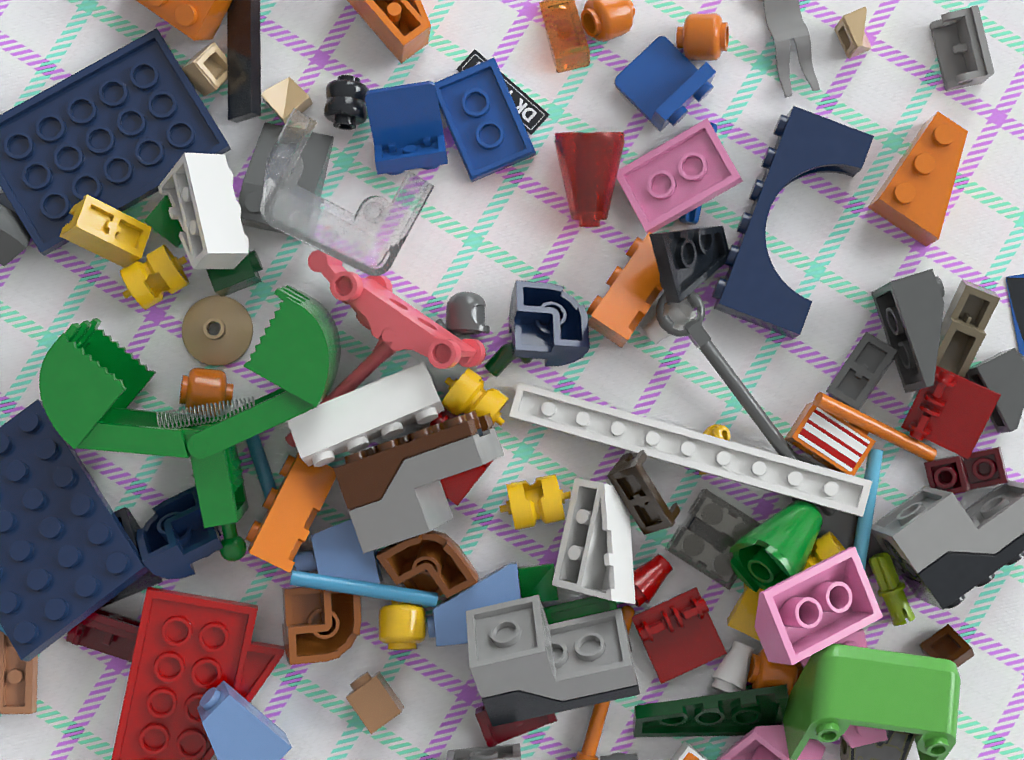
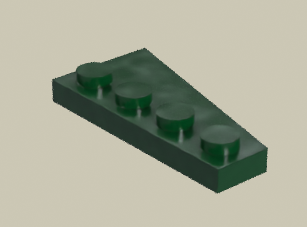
M787 684L637 705L634 708L633 735L634 737L745 736L756 726L782 725L789 699Z

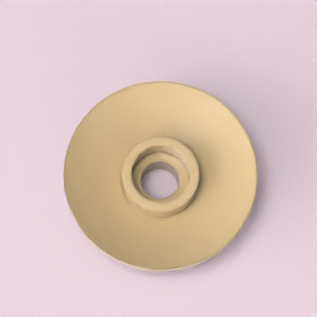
M214 295L199 300L188 310L182 324V338L188 352L198 361L212 366H223L238 360L248 350L253 337V323L248 311L238 301L227 296ZM213 323L220 324L221 330L217 335L209 333V327Z

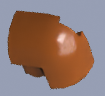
M432 530L383 548L376 555V558L396 585L403 583L406 588L436 592L438 597L444 594L446 598H449L478 582L477 571L459 545L446 533Z
M306 587L282 588L284 615L282 630L285 655L289 665L327 662L340 658L343 653L351 648L357 636L360 635L362 621L360 596Z

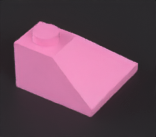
M784 725L756 726L716 758V760H790ZM809 739L797 760H821L826 747L815 739Z

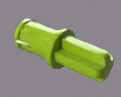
M887 552L873 555L869 559V564L879 586L877 594L879 597H883L891 616L892 624L894 626L907 624L905 618L909 622L913 621L915 615L903 590L906 588L904 582H900L890 555Z

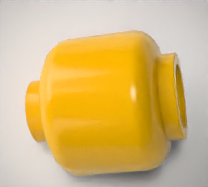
M391 601V604L384 605L379 609V640L388 644V650L417 649V643L425 640L426 611L423 606Z

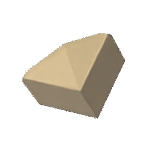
M866 7L844 15L834 29L849 59L871 49L870 42L864 32Z
M215 42L202 48L182 67L187 78L203 96L216 91L228 79L227 57Z
M290 77L261 93L264 102L286 126L313 104L307 93Z

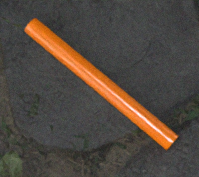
M819 392L814 398L813 404L928 462L933 461L937 455L936 449L822 392Z

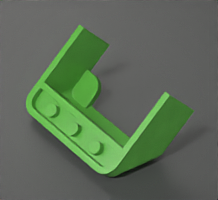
M831 644L814 653L791 690L783 718L789 759L797 760L809 739L826 743L834 742L846 732L850 725L914 733L916 734L915 743L920 760H944L956 744L961 685L957 665L947 659L842 644Z

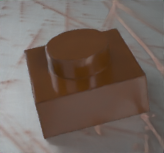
M949 624L919 644L925 656L951 660L957 665V668L974 656L972 647Z

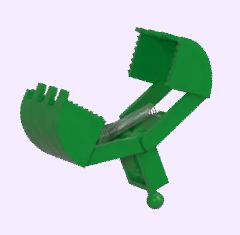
M290 285L277 288L274 294L283 300V302L279 303L280 310L274 312L275 318L269 320L270 327L265 328V335L260 337V344L255 345L256 352L250 354L251 360L246 362L244 367L281 388L256 400L252 396L251 402L248 397L247 404L246 399L243 398V406L242 400L239 398L240 407H238V401L235 399L236 409L234 408L233 400H231L232 411L227 400L229 413H227L226 404L223 401L224 415L221 402H219L221 416L218 414L217 403H214L217 416H214L212 403H210L212 416H210L208 404H206L208 416H206L204 405H202L203 415L199 405V415L197 414L196 406H194L195 415H193L192 407H190V414L187 407L186 414L183 408L181 409L182 414L179 409H177V413L175 410L172 413L171 410L169 412L127 409L156 372L148 370L146 364L140 363V359H134L132 353H126L125 347H119L118 341H112L111 335H105L104 330L98 329L102 322L98 318L92 319L91 322L88 320L83 321L80 325L78 323L71 324L66 332L62 333L49 349L40 369V396L45 412L53 427L74 450L78 448L181 458L190 457L193 469L191 476L195 479L204 528L221 525L223 539L221 540L223 548L220 549L221 556L227 561L235 562L242 559L247 551L246 543L241 536H238L236 523L242 518L249 507L242 476L243 470L240 465L242 460L239 459L236 444L311 409L317 408L330 392L337 376L341 355L340 337L331 314L316 299Z

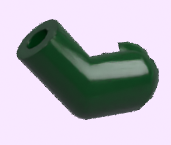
M512 342L501 346L484 365L493 376L498 377L517 358L512 356ZM520 358V359H521V361H522L523 363L528 364V363L531 362L534 358Z

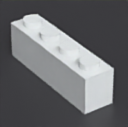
M421 362L319 404L317 408L288 420L287 423L300 458L308 466L321 467L334 461L337 454L347 450L349 453H354L365 449L370 445L369 441L381 436L385 439L397 436L404 431L403 427L415 422L418 424L428 423L436 419L438 413L444 411V408L425 362Z

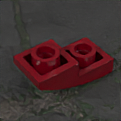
M1000 447L972 452L969 459L957 455L924 463L930 488L953 492V494L1009 482Z

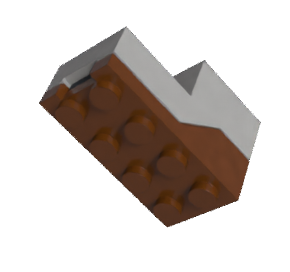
M475 410L348 455L344 457L345 465L334 468L363 554L430 532L453 519L440 480L482 466L504 455L495 427L492 428L494 424L490 413L478 417Z

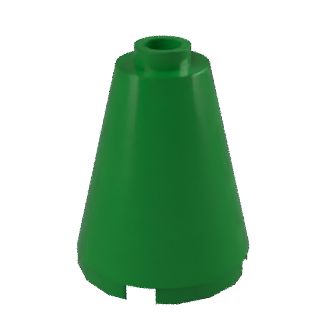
M796 500L738 539L729 551V553H733L730 564L738 578L751 590L757 592L759 588L766 590L803 571L823 524L819 509L812 503Z

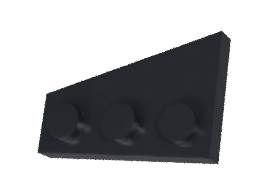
M723 226L649 234L660 274V285L664 289L667 303H680L725 264L729 252Z

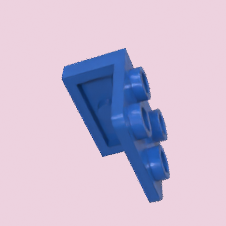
M659 36L616 76L614 84L661 132L669 123L675 126L688 113L686 107L694 99L700 102L714 88L711 82L716 71L707 62L697 69L665 36Z
M425 81L373 89L366 92L365 102L374 142L377 175L386 173L398 175L405 170L418 168L430 170L440 165L448 164L435 83Z

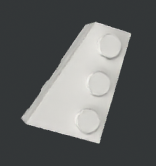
M184 153L158 186L161 195H168L173 206L169 207V215L171 219L179 220L184 231L180 232L179 238L192 268L234 269L249 254V240L243 231L240 218L241 207L239 202L236 201L233 189V173L228 168L226 155Z
M575 478L552 585L611 601L636 604L630 512L613 485Z

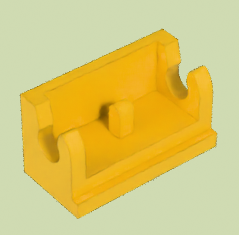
M85 195L83 200L72 207L69 214L73 215L70 223H67L62 228L59 237L124 268L142 258L152 227L89 195Z

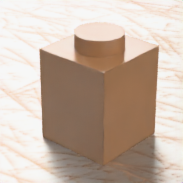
M380 671L372 677L366 672L350 684L353 691L347 695L346 699L371 734L402 713L404 709L403 704Z

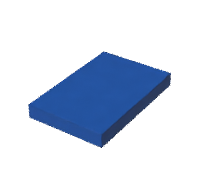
M495 58L435 82L439 108L471 182L536 155V151Z

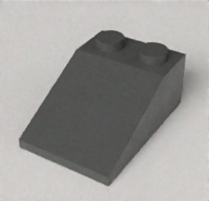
M265 122L245 174L238 200L241 207L240 218L242 225L312 239L334 137Z
M929 269L891 281L871 292L888 344L897 350L894 361L905 393L934 385L944 311L942 297H944L945 291L941 279L934 275L933 269Z

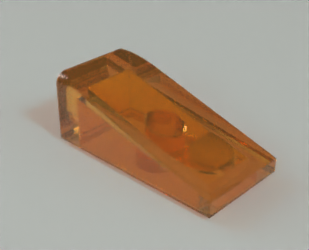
M545 0L539 2L556 72L561 73L590 65V50L575 1Z

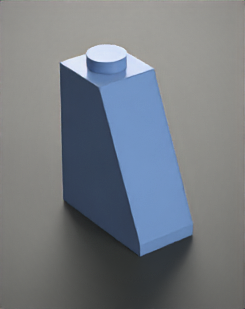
M517 562L508 563L479 580L476 584L460 591L434 607L433 615L427 616L429 638L436 637V646L468 643L466 611L521 599Z
M224 680L216 688L209 689L202 696L197 710L217 760H281L292 748L286 733Z

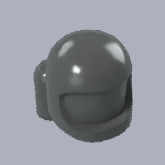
M460 292L453 295L447 302L446 324H444L442 319L436 320L437 324L455 336L490 333V327L485 326V301L480 295L473 292Z

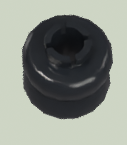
M352 75L338 76L337 80L327 84V101L324 108V116L329 121L334 122L333 126L335 128L339 127L342 130L356 129V125L364 123L368 116L365 94L369 89L366 85L360 83L358 77L355 78Z

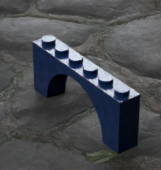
M793 106L786 116L781 114L773 134L779 137L775 147H768L763 158L761 167L766 168L762 181L756 179L752 187L749 199L753 200L754 203L750 213L744 212L738 224L736 232L742 234L738 245L732 244L725 261V265L729 266L725 279L719 277L712 293V297L717 299L714 309L792 339L801 334L813 301L804 298L792 290L778 275L770 260L766 246V223L770 208L776 196L784 187L804 176L828 172L854 177L862 169L874 138L873 135Z

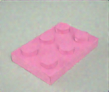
M708 118L614 172L647 234L659 230L743 182Z

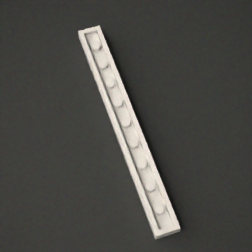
M521 382L518 383L509 417L637 454L644 450L648 457L858 517H863L872 485V481Z

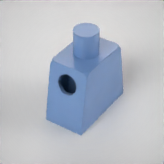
M351 519L312 534L313 550L299 552L294 558L296 571L308 573L318 571V574L372 583L383 581L380 562L376 558L377 549L363 554Z

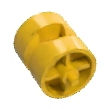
M163 244L146 255V262L143 263L137 260L120 270L127 288L126 291L122 292L125 299L132 296L144 310L149 309L163 300V293L174 294L189 285V280L182 266L188 262L185 256L179 259L176 256L174 257L168 247Z
M468 368L459 379L452 380L448 377L445 380V383L449 386V392L441 402L444 408L456 415L461 413L467 414L475 410L478 417L490 413L493 424L496 422L500 426L503 425L505 420L500 417L502 414L500 411L509 398L497 389L491 388L487 391L483 389L484 381L476 372Z
M556 474L538 477L535 479L534 484L531 485L526 480L506 484L509 500L506 501V505L499 507L501 513L508 512V515L512 514L515 530L534 527L537 520H542L545 524L565 520L563 504H565L566 499L571 498V492L563 493V490L559 489Z

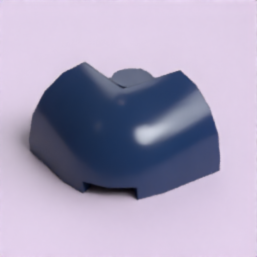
M516 280L509 312V333H512V356L545 359V367L562 366L583 358L590 348L588 315L585 305L580 306L574 297L563 291L564 286Z
M196 486L152 508L155 514L145 523L143 528L137 529L136 540L143 564L154 575L165 579H183L195 575L192 563L206 558L223 548L220 539L222 534L219 526L204 528Z

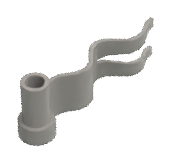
M763 0L765 19L775 44L777 71L785 98L792 96L789 69L790 40L792 39L796 46L801 70L812 91L820 90L812 64L810 35L802 19L799 0Z

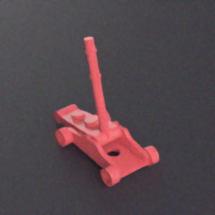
M316 250L309 255L308 266L310 269L323 274L330 282L332 295L343 303L349 304L357 313L356 318L364 327L371 330L372 336L379 339L372 353L326 396L320 404L355 390L377 367L397 351L413 350L428 357L429 362L438 369L452 368L457 363L464 367H476L484 361L486 349L479 340H461L392 293V284L387 277L383 275H370L366 278H361L358 274L349 272L342 266V258L337 253ZM290 432L285 437V440L290 446L296 447Z

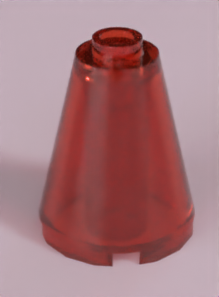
M555 133L554 144L571 219L579 220V227H600V220H607L625 144L624 133Z

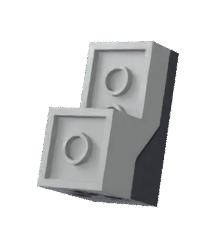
M1009 480L1008 483L1000 484L966 510H964L953 492L925 486L872 525L871 533L884 552L890 555L893 565L916 598L942 610L945 608L950 609L959 605L965 599L964 594L975 586L981 587L989 583L995 577L994 573L1001 567L1014 564L1023 558L1024 483Z
M539 595L466 611L469 669L492 727L640 695L631 655L630 638L621 608L554 624H548Z

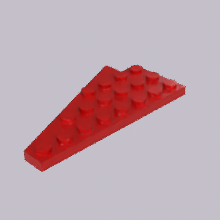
M147 587L111 760H211L215 753L197 710L202 696L209 689L216 688L224 680L247 701L251 702L284 655V646L251 641L258 605Z

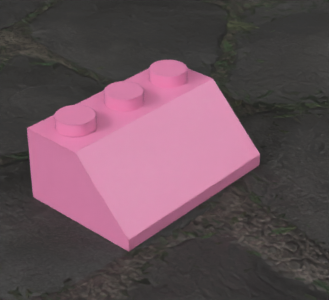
M849 547L759 593L755 629L768 662L794 665L883 617L856 548Z

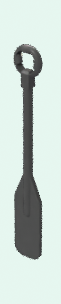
M695 291L688 295L686 301L690 303L692 308L697 307L696 320L691 319L683 326L684 330H677L673 328L674 322L670 319L669 315L664 316V305H670L671 303H667L665 293H663L656 306V318L660 327L668 334L676 337L688 336L696 348L701 350L778 455L816 465L793 451L713 344L712 338L702 326L705 317V305L701 297ZM814 504L819 509L823 519V524L817 537L820 538L830 531L845 549L853 547L858 516ZM872 533L870 534L865 566L867 578L873 575L869 559L875 554L884 552Z

